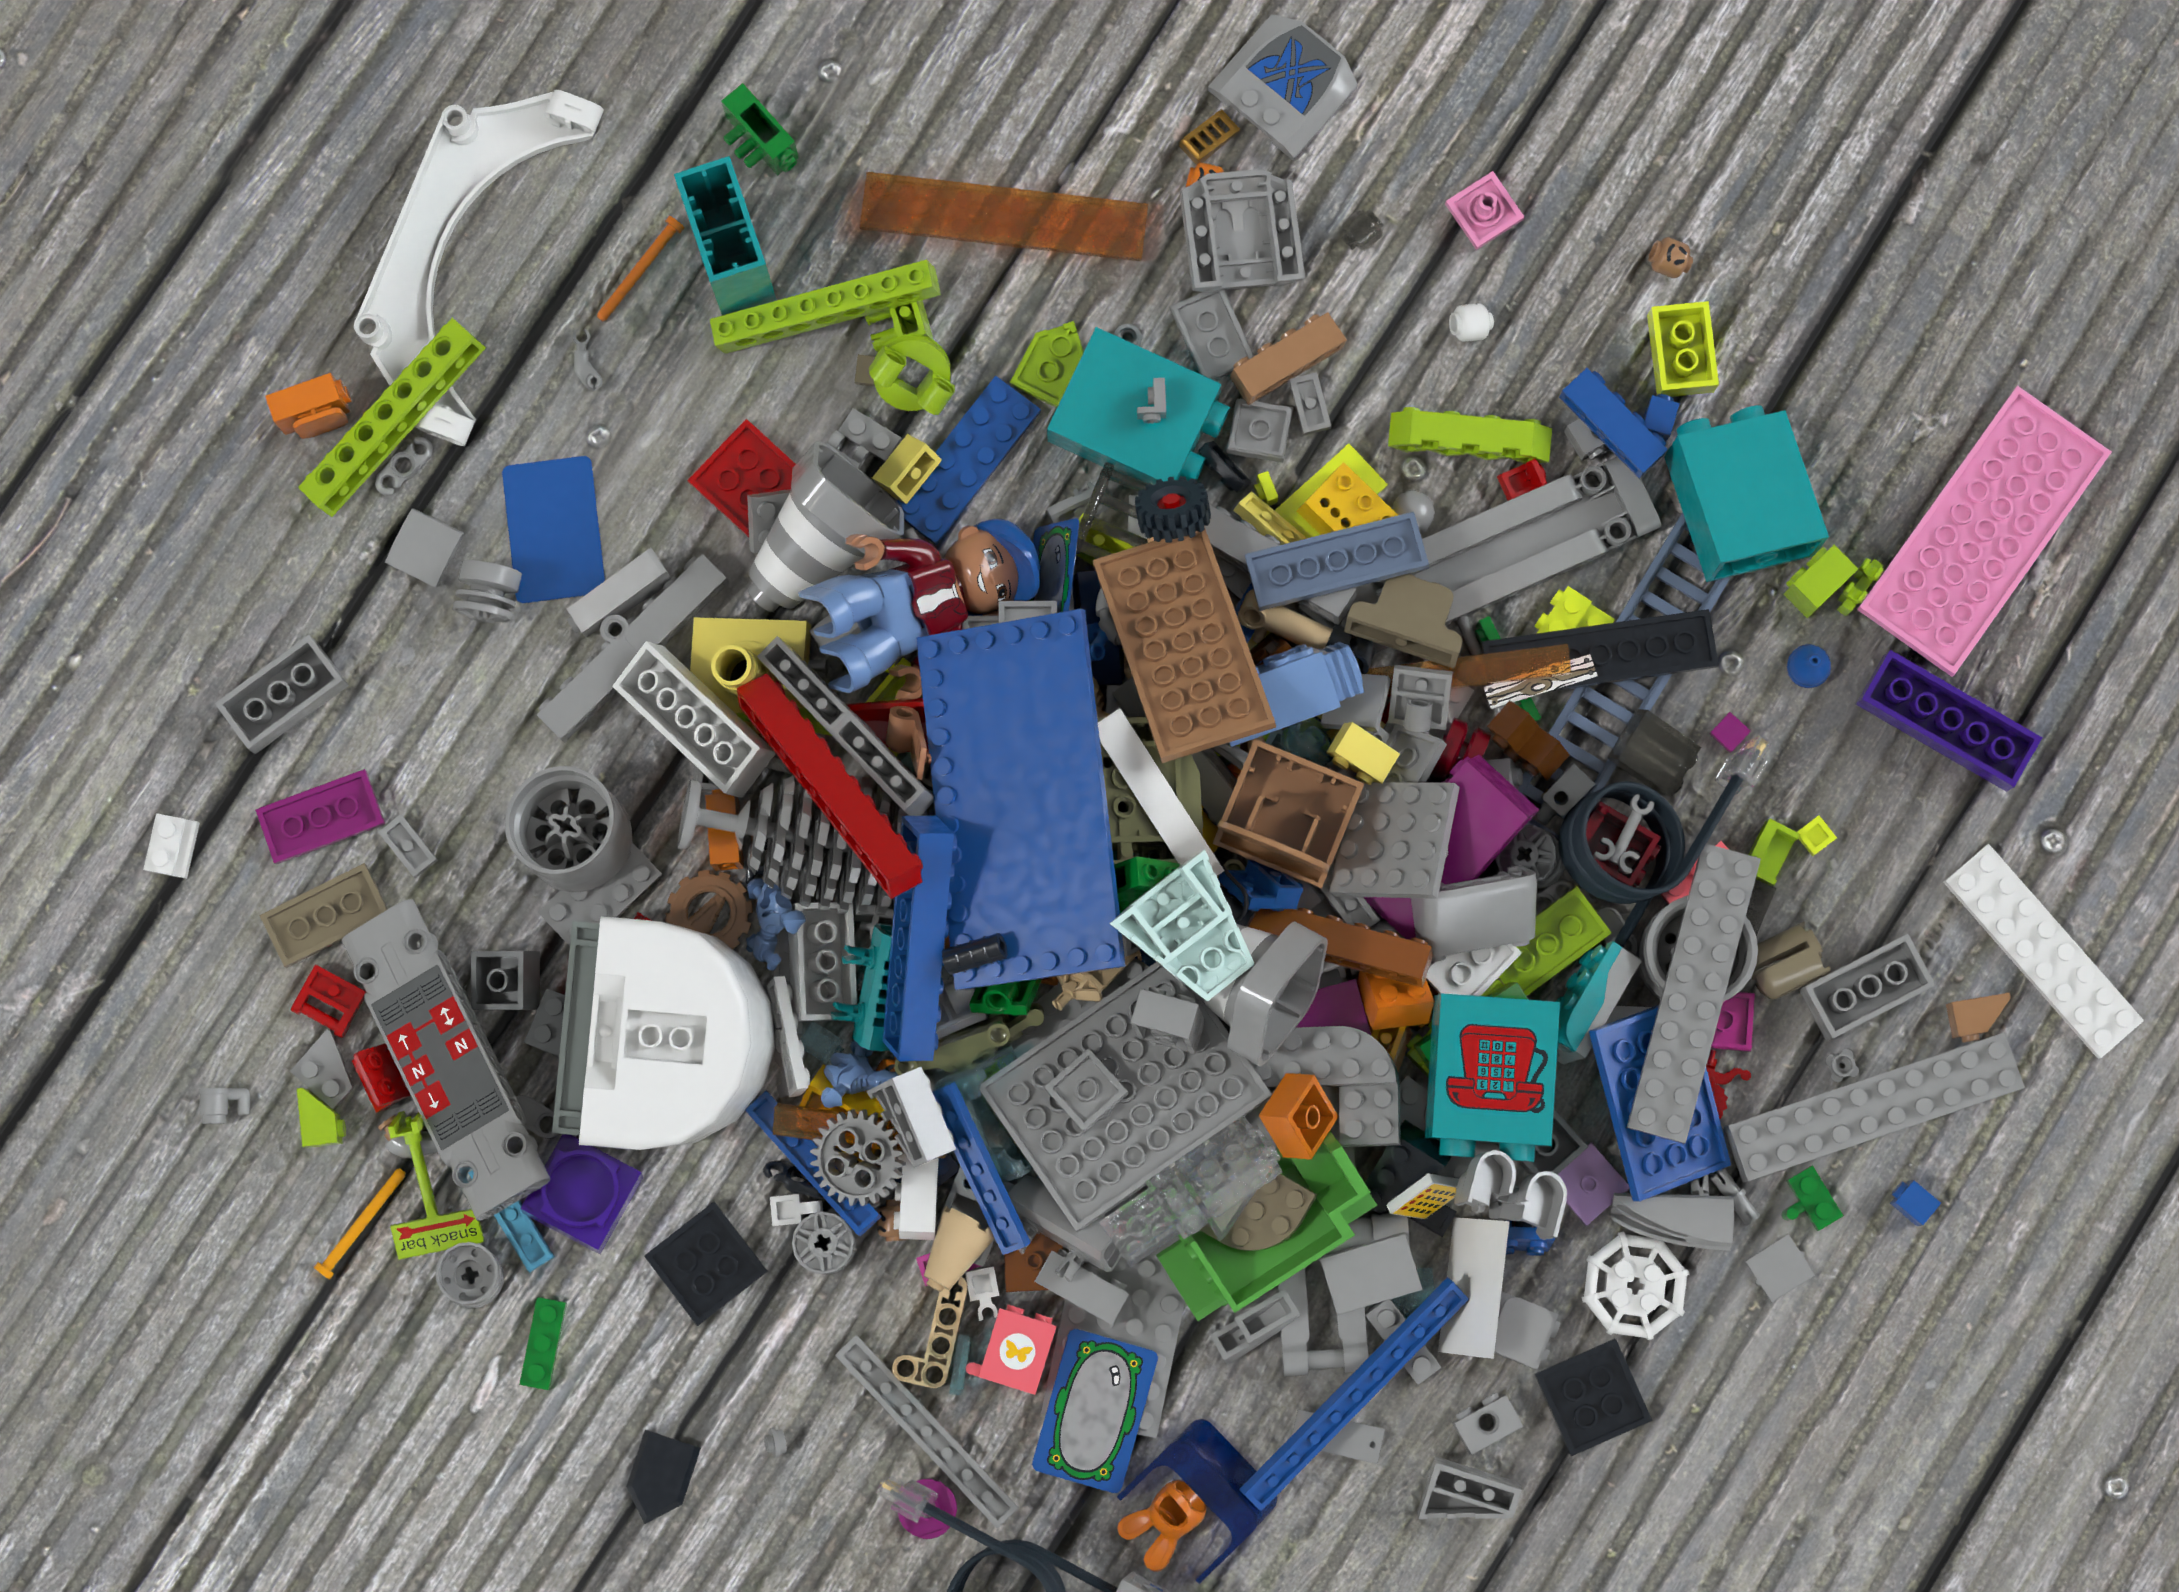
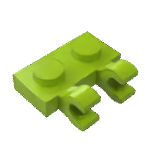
M1866 558L1853 576L1857 581L1855 583L1850 581L1837 600L1841 604L1837 611L1847 616L1857 604H1861L1868 594L1866 590L1872 581H1877L1883 573L1884 569L1882 567L1884 565L1875 559L1871 561L1869 558Z

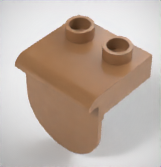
M1254 739L1222 819L1217 825L1218 831L1212 844L1322 889L1365 783Z

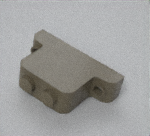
M1412 574L1386 579L1377 603L1371 604L1364 601L1354 603L1350 608L1344 629L1346 633L1451 668L1456 666L1463 642L1462 637L1457 632L1445 627L1454 598L1452 591L1439 583L1428 582L1416 578Z

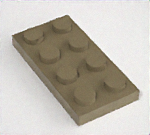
M363 863L259 916L284 967L288 968L342 941L345 935L388 910L367 865Z

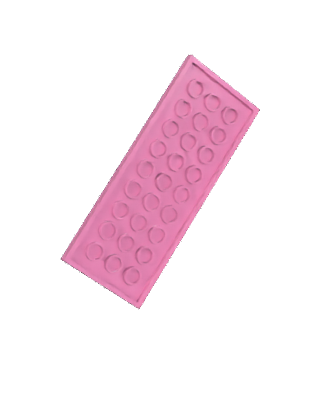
M2017 386L1857 610L1953 677L2112 451Z

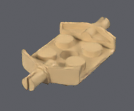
M1140 950L1127 957L1125 956L1126 966L1136 956L1138 960H1142ZM1125 967L1057 976L1063 992L1052 1001L1053 1006L1061 1011L1073 999L1101 1001L1103 999L1101 992Z

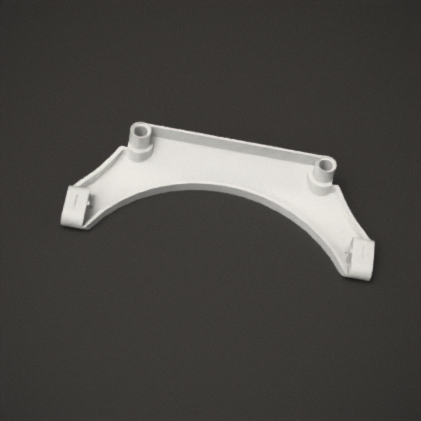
M554 90V92L509 104L473 108L471 115H468L464 108L459 105H450L444 109L354 322V329L361 340L373 346L370 355L389 385L419 355L422 348L428 345L435 337L433 300L437 271L445 246L456 224L467 208L485 188L517 164L550 149L593 138L604 111L601 106L570 93ZM454 117L463 118V121L458 126H451L450 121ZM367 324H376L374 332L363 334V329ZM451 386L415 427L440 439L459 446H465L476 419L457 395L453 386Z

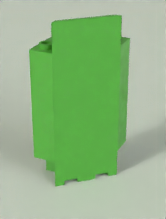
M1331 1131L1327 1134L1312 1160L1286 1158L1282 1156L1279 1150H1267L1255 1158L1317 1194L1300 1227L1281 1244L1259 1251L1240 1250L1229 1247L1197 1229L1223 1179L1171 1212L1176 1220L1172 1227L1180 1239L1156 1254L1197 1321L1221 1306L1224 1307L1228 1304L1234 1313L1355 1236L1348 1224L1377 1206L1368 1187Z

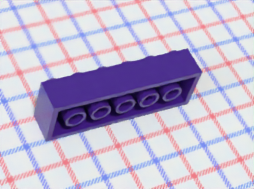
M1892 650L1883 655L1856 702L1857 706L2006 792L2015 787L2042 740L2041 736Z

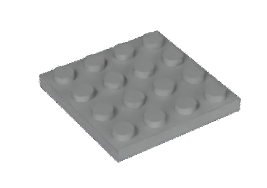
M1372 782L1371 785L1365 783L1338 848L1329 892L1334 896L1438 899L1460 787L1455 783L1383 782L1381 784Z

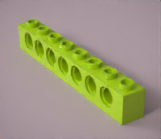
M926 259L711 318L710 324L715 346L727 354L941 295L936 269Z
M452 317L447 324L442 326L439 333L429 344L422 348L419 355L409 366L403 369L399 377L383 391L379 399L364 412L359 421L344 434L339 443L325 455L319 465L305 477V480L298 488L319 509L333 517L486 347Z

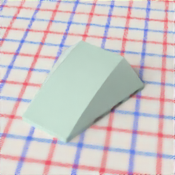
M1203 850L1171 872L1130 904L1110 923V925L1205 1001H1209L1254 965L1241 931L1233 918L1231 908L1220 888L1219 880L1210 865L1206 850Z

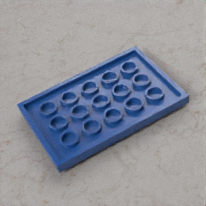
M1659 1005L1589 1031L1632 1200L1638 1202L1731 1165L1707 1068H1705L1685 1144L1626 1128Z

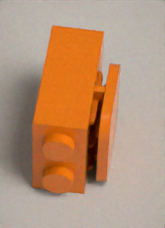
M331 373L265 395L273 421L285 435L296 432L302 439L312 438L343 427L348 423L345 414L350 413L348 403L352 402L347 387L343 386L341 379L336 380Z

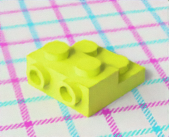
M1567 586L1564 592L1560 589L1557 591L1550 602L1554 608L1549 615L1543 612L1534 627L1538 629L1536 633L1538 634L1613 623L1615 619L1592 605L1591 600Z

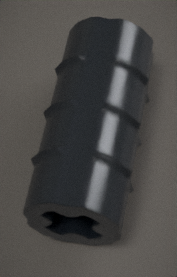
M1000 933L983 936V938L970 940L960 945L956 944V946L943 949L942 951L943 964L949 975L966 972L973 968H980V966L994 964V962L1007 959L1008 957L1007 946Z

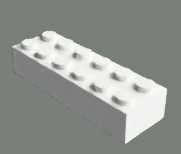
M646 641L612 686L725 794L742 798L776 754L771 746L664 646Z

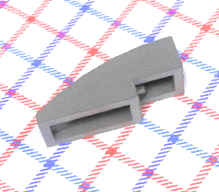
M1284 1289L1234 1318V1322L1210 1336L1228 1365L1278 1333L1299 1317L1300 1313L1288 1292Z

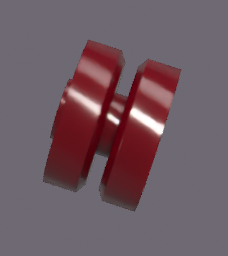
M1454 717L1448 735L1444 733L1442 740L1447 745L1432 770L1430 777L1445 781L1452 768L1460 760H1464L1467 756L1471 759L1477 755L1483 758L1492 733L1478 727L1473 731L1467 743L1464 739L1469 729L1468 723Z

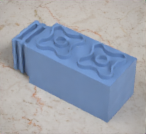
M1341 642L1326 646L1323 649H1315L1303 644L1288 651L1264 658V664L1256 666V670L1272 711L1276 728L1225 744L1230 747L1239 745L1341 707L1340 701L1353 697L1356 694L1364 693L1361 671L1351 648Z

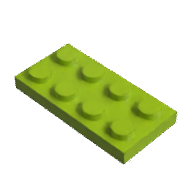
M1575 886L1536 915L1535 938L1529 940L1530 944L1516 946L1522 954L1499 978L1504 984L1518 982L1527 996L1612 932L1580 889Z

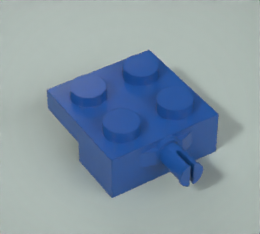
M1248 860L1245 870H1228L1245 888L1249 899L1248 910L1272 909L1283 911L1284 909H1297L1300 896L1303 893V885L1300 882L1297 883L1289 875L1253 860ZM1224 872L1220 873L1219 882L1228 889L1227 892L1240 900L1244 907V896L1240 889Z

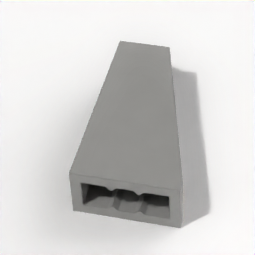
M650 548L567 608L571 615L567 621L575 633L581 631L586 638L600 629L601 623L606 617L610 615L621 616L663 589L665 583L671 578L653 549Z

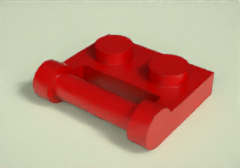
M315 964L296 997L291 1011L298 1015L301 1013L333 1030L336 1036L343 1038L365 999L364 994L367 992ZM310 995L343 1012L344 1014L341 1019L338 1020L308 1004L307 1001Z

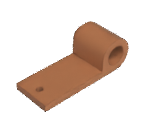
M906 706L893 707L890 709L885 743L896 753L910 751L916 779L922 780L925 763H931V754L927 752L919 713L915 709Z

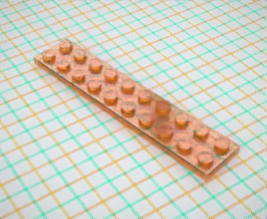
M866 172L860 229L1142 262L1148 204Z

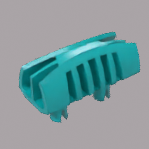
M879 923L874 925L869 948L844 946L843 949L853 955H843V964L865 965L866 970L858 1005L834 1001L832 1005L839 1012H831V1019L855 1022L852 1038L861 1047L872 1051H890L883 1043L892 926Z

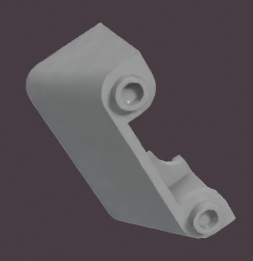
M1522 865L1508 867V873L1504 871L1498 872L1497 876L1447 885L1441 882L1438 899L1411 898L1416 938L1428 942V945L1432 946L1433 957L1431 962L1445 960L1446 955L1511 943L1512 946L1530 944L1529 940L1535 938L1536 873Z

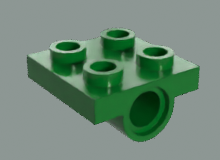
M1042 979L978 987L975 989L969 1003L971 1013L1028 1015Z

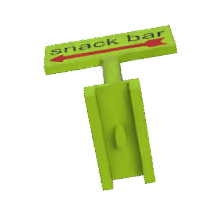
M401 1111L388 1126L390 1138L404 1136L405 1144L409 1145L427 1215L426 1218L390 1226L399 1260L448 1250L458 1243L473 1242L478 1244L485 1241L480 1221L476 1220L472 1209L446 1214L438 1213L420 1143L423 1140L421 1130L425 1124L419 1112L412 1118L411 1116L406 1117L405 1111Z

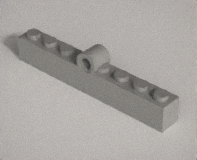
M703 554L698 558L696 556L692 557L683 567L685 571L678 578L674 576L669 579L663 586L664 591L657 598L655 596L651 597L643 605L642 609L644 611L637 618L632 616L626 621L620 615L606 617L600 627L601 635L605 640V643L601 646L603 651L595 658L593 656L588 658L581 665L580 669L582 671L575 678L571 676L566 679L559 688L561 691L554 698H547L539 706L540 712L537 716L564 743L618 692L612 687L646 641L665 646L729 584L727 577ZM614 627H622V632L618 636H612V629Z
M777 636L757 656L904 812L910 816H921L934 803V795L916 779L910 770L875 735V732L829 688L786 642Z

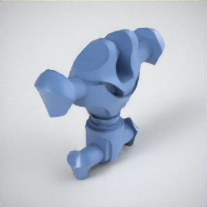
M756 878L748 883L747 890L749 899H757L756 913L761 928L757 934L753 933L750 937L746 938V950L753 952L754 957L758 961L766 962L767 969L773 971L782 960L777 953L774 954L778 942L776 935L783 928H786L787 932L795 934L801 925L806 922L802 911H792L791 902L788 898L781 895L780 887L774 884V888L771 889L764 883L763 879Z
M853 1040L850 1045L852 1053H834L830 1058L832 1065L825 1066L824 1074L834 1088L826 1087L822 1091L821 1101L824 1107L827 1108L842 1106V1096L845 1093L855 1094L870 1090L899 1075H897L896 1071L891 1072L884 1069L873 1071L867 1056L872 1055L873 1051L861 1047Z

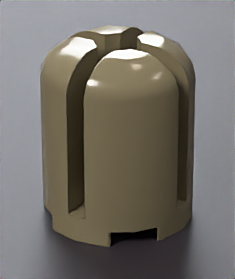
M1804 921L1757 944V964L1751 978L1757 981L1755 986L1759 992L1769 999H1778L1831 973L1830 966L1823 967L1821 961L1823 949L1811 929L1808 931L1804 930Z

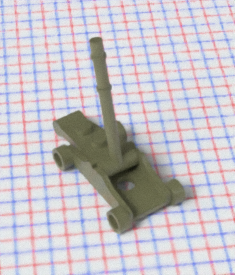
M1032 1003L1028 1015H1020L1011 1020L1010 1014H989L987 1020L938 1039V1049L934 1050L933 1061L899 1062L896 1058L894 1067L897 1075L922 1067L923 1070L937 1068L947 1072L958 1069L969 1081L997 1121L998 1127L1004 1131L1016 1148L1017 1154H1020L1027 1165L1030 1164L977 1086L983 1081L977 1074L973 1061L981 1056L986 1058L998 1050L997 1047L1017 1040L1023 1035L1022 1031L1029 1026L1041 1025L1044 1021V1009L1041 1004Z

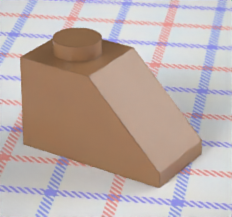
M2010 993L1946 1004L1952 1039L1961 1038L1962 1043L1980 1040L1979 1034L1989 1031L2011 999Z

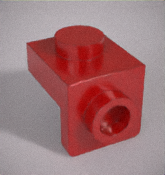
M1536 458L1497 476L1507 501L1547 484L1545 470L1542 465L1538 464Z

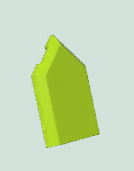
M1074 321L1050 330L1046 329L1035 333L1010 381L1012 386L1055 408L1058 407L1084 353Z

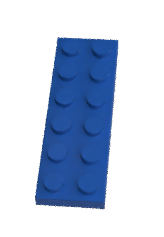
M995 376L935 452L942 459L939 465L907 504L897 500L904 512V521L937 545L1041 413V409Z

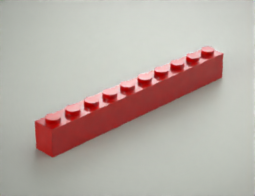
M766 673L738 687L737 694L741 710L801 786L807 790L808 795L890 899L922 883L921 869H923V864L916 853L911 854L907 849L903 836L900 833L895 834L887 816L879 814L871 796L863 794L855 776L847 774L842 760L838 756L834 757L831 754L826 740L823 737L819 738L815 734L808 718L803 719L797 704L793 700L789 701L785 696L781 684L778 681L774 682Z

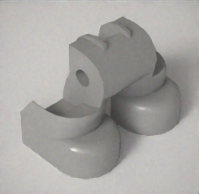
M1492 1150L1478 1154L1471 1160L1468 1170L1458 1180L1454 1196L1456 1205L1467 1204L1471 1206L1473 1212L1480 1213L1484 1212L1485 1206L1489 1205L1490 1202L1489 1218L1493 1220L1524 1221L1537 1227L1536 1233L1540 1239L1557 1238L1567 1201L1566 1186L1560 1176L1549 1171L1528 1175L1522 1181L1520 1187L1515 1185V1164L1510 1156L1504 1152Z

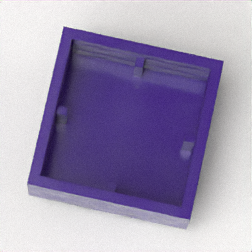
M562 1134L545 1164L551 1180L546 1185L529 1194L520 1209L523 1214L601 1255L640 1185L643 1175L642 1172L593 1146L579 1145V1139L573 1135Z

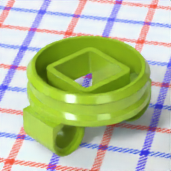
M904 334L889 340L880 348L869 367V375L874 380L878 394L885 402L900 410L918 411L924 409L933 415H939L955 393V385L950 383V362L945 350L936 341L924 335ZM906 357H910L930 369L917 388L898 378V375L906 365Z

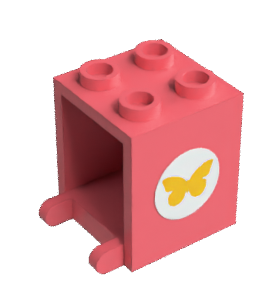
M1007 1304L1006 1310L999 1309L983 1364L971 1362L967 1364L966 1372L970 1375L1036 1395L1057 1326L1052 1325L1053 1318L1037 1313L1034 1319L1023 1316L1024 1309Z

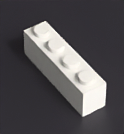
M904 1153L899 1156V1160L906 1162V1165L897 1168V1170L902 1172L903 1177L902 1182L897 1183L898 1186L895 1188V1201H901L900 1212L894 1211V1229L899 1230V1239L934 1240L939 1158L913 1167Z

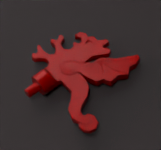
M1711 1050L1706 1068L1719 1119H1721L1723 1111L1727 1109L1726 1101L1728 1097L1724 1094L1725 1090L1719 1085H1726L1731 1082L1737 1074H1740L1742 1080L1748 1081L1751 1078V1073L1741 1068H1733L1725 1074L1715 1072L1717 1059L1714 1058L1717 1051Z

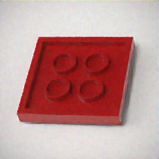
M745 419L687 481L749 538L747 495L791 489L792 469L796 464L750 421Z

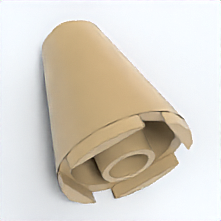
M945 1206L924 1273V1277L928 1279L926 1284L939 1292H942L944 1288L950 1290L993 1242L995 1238L991 1229L987 1227L984 1230L977 1220L956 1209H950Z

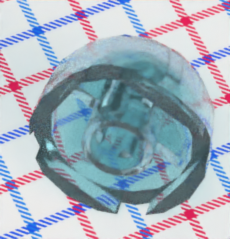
M1315 716L1284 728L1281 736L1282 750L1324 767L1333 759L1326 752L1334 738L1330 739L1326 733L1330 729L1323 728L1321 719Z

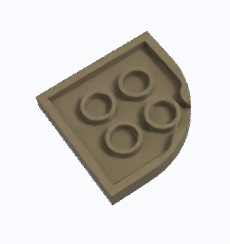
M1239 1151L1197 1229L1235 1249L1246 1251L1267 1249L1281 1244L1296 1232L1315 1201L1317 1194L1245 1152Z

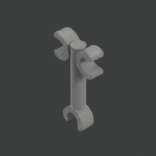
M1638 794L1630 802L1632 812L1615 846L1611 840L1602 838L1600 843L1607 846L1608 853L1603 855L1595 852L1593 855L1599 861L1608 860L1618 865L1620 871L1624 874H1631L1633 871L1625 865V859L1631 858L1637 861L1640 857L1633 851H1625L1642 816L1647 815L1654 807V802L1650 801L1646 809H1640L1637 806V801L1640 797Z

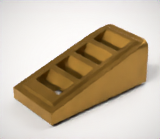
M1220 109L1180 140L1179 147L1197 165L1199 162H1205L1240 131V128ZM1221 120L1230 130L1225 133L1216 122ZM1213 127L1221 137L1217 139L1208 129ZM1203 133H1204V134L1209 138V140L1212 142L1211 145H1208V144L1202 139L1201 135H1202ZM1195 140L1203 147V151L1200 152L1193 144Z

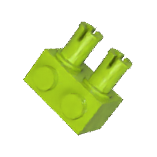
M922 300L865 316L869 326L891 317L894 323L893 328L870 335L871 340L874 341L872 344L876 352L889 340L904 334H919L933 339Z

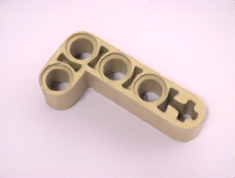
M963 1277L958 1281V1285L962 1286L963 1290L962 1292H956L954 1301H960L959 1307L950 1303L942 1304L943 1297L950 1299V1290L944 1288L942 1292H939L925 1357L902 1355L894 1360L892 1372L898 1380L929 1388H938L946 1383L968 1292L967 1282ZM945 1308H951L956 1313V1320L951 1325H944L940 1320V1313ZM939 1337H944L949 1341L950 1348L945 1354H938L934 1351L933 1343ZM904 1359L910 1360L914 1365L913 1374L908 1377H904L898 1372V1365ZM932 1366L939 1367L943 1372V1378L939 1383H931L927 1379V1370Z

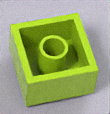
M1835 544L1828 551L1825 547L1821 548L1806 563L1809 567L1808 570L1804 567L1800 568L1786 582L1789 588L1783 595L1806 618H1809L1858 570Z

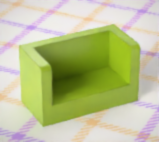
M1771 818L1764 822L1748 854L1761 859L1755 881L1768 888L1775 886L1777 882L1776 877L1793 843L1800 836L1798 832Z

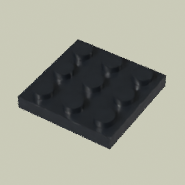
M712 1202L644 1255L697 1326L768 1272L716 1202Z
M1616 1338L1534 1374L1570 1456H1574L1653 1421Z

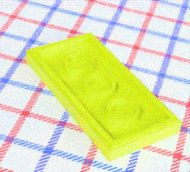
M1347 444L1274 511L1306 538H1311L1320 534L1296 511L1343 462L1377 495L1388 484L1350 444Z

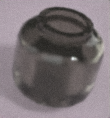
M1358 209L1343 222L1342 230L1345 235L1341 238L1352 250L1357 247L1361 251H1366L1383 236L1381 228L1384 224L1371 209L1367 211Z

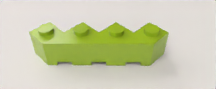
M1404 407L1403 411L1391 413L1388 446L1406 453L1429 450L1446 457L1470 454L1484 460L1510 458L1525 464L1536 458L1538 463H1547L1550 460L1552 428L1541 425V421L1536 419L1518 421L1501 419V417L1496 415L1478 417L1460 415L1459 412L1455 411L1438 413L1420 411L1419 408Z

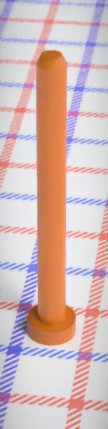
M670 215L665 220L668 225L599 310L597 318L602 322L609 318L676 232L681 234L685 229L675 218Z

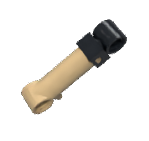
M1250 590L1246 594L1238 612L1240 623L1246 628L1255 629L1253 636L1255 643H1260L1267 631L1297 645L1306 644L1307 647L1323 649L1337 642L1347 644L1354 653L1361 674L1368 672L1376 652L1372 641L1361 637L1352 638V634L1344 632L1345 628L1335 624L1332 629L1284 606L1259 611L1254 590Z

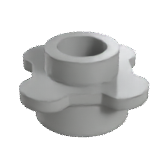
M1844 1049L1838 1055L1830 1054L1825 1059L1826 1065L1831 1069V1079L1834 1082H1841L1843 1078L1848 1076L1855 1077L1859 1073V1068L1853 1059V1052L1849 1049ZM1840 1063H1843L1845 1065L1843 1069L1840 1068Z

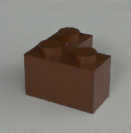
M1510 700L1487 725L1494 735L1492 737L1493 742L1504 750L1502 752L1507 759L1511 758L1514 763L1517 761L1523 764L1522 768L1533 777H1536L1538 774L1548 781L1570 755L1559 740L1541 729L1528 712Z

